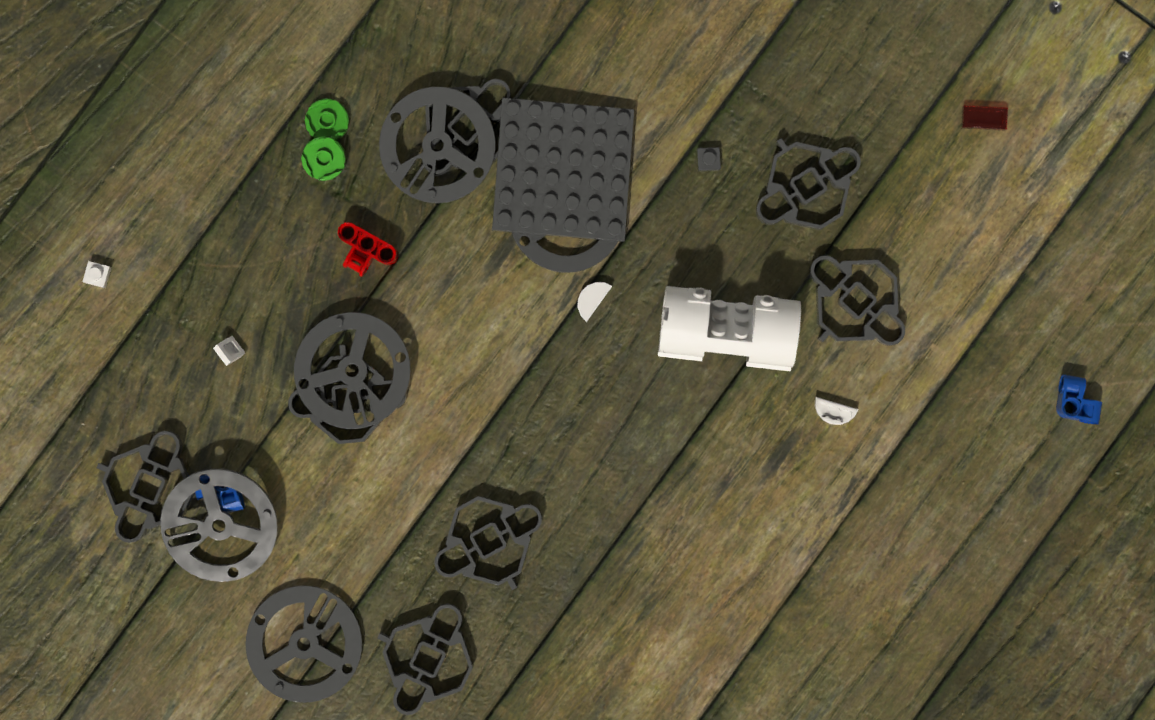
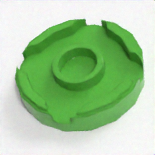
M328 98L318 100L311 104L305 116L306 129L313 138L325 136L337 141L348 130V113L344 106L335 100Z
M323 136L314 138L307 143L301 160L303 168L308 175L315 179L326 181L332 180L341 174L345 167L346 154L338 141Z

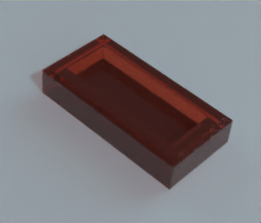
M964 105L962 106L961 128L1005 131L1007 130L1008 108Z

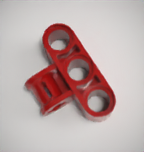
M345 222L339 226V238L352 247L343 263L344 268L349 267L358 272L359 276L363 277L373 259L384 265H392L397 261L398 252L392 245L353 223ZM347 228L354 229V236L350 239H346L343 236L344 230ZM367 238L374 241L373 247L369 250L364 249L362 245L363 241ZM386 249L393 251V256L390 260L382 259V252ZM353 261H356V262L360 263L361 266L357 265V264L354 263Z

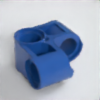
M1063 374L1058 387L1059 393L1056 406L1058 415L1062 418L1098 425L1102 402L1083 399L1086 388L1085 378ZM1066 402L1071 403L1073 406L1071 414L1067 413L1064 409Z
M208 475L200 476V480L203 483L210 481ZM215 486L222 511L232 513L245 509L242 493L229 487ZM201 489L195 492L197 500L203 498Z

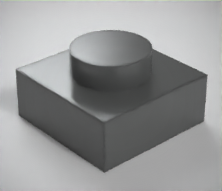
M719 147L697 148L698 172L720 171Z

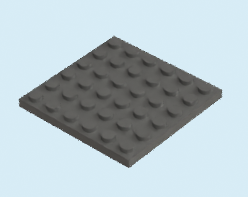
M502 98L492 231L624 242L634 109Z

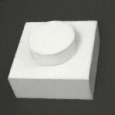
M88 261L82 282L106 288L112 267Z
M233 336L223 340L213 348L226 366L245 354Z

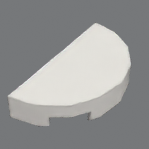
M595 282L587 285L581 291L578 298V310L580 316L586 322L612 288L611 285L604 282Z
M815 397L817 414L823 421L829 424L841 425L847 423L855 417L858 411L857 408Z

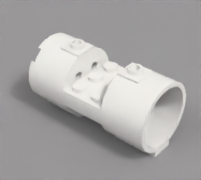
M666 286L658 356L702 361L704 352L746 356V366L791 371L797 353L801 302L779 299L769 295H756L753 305H747L743 302L711 301V290Z

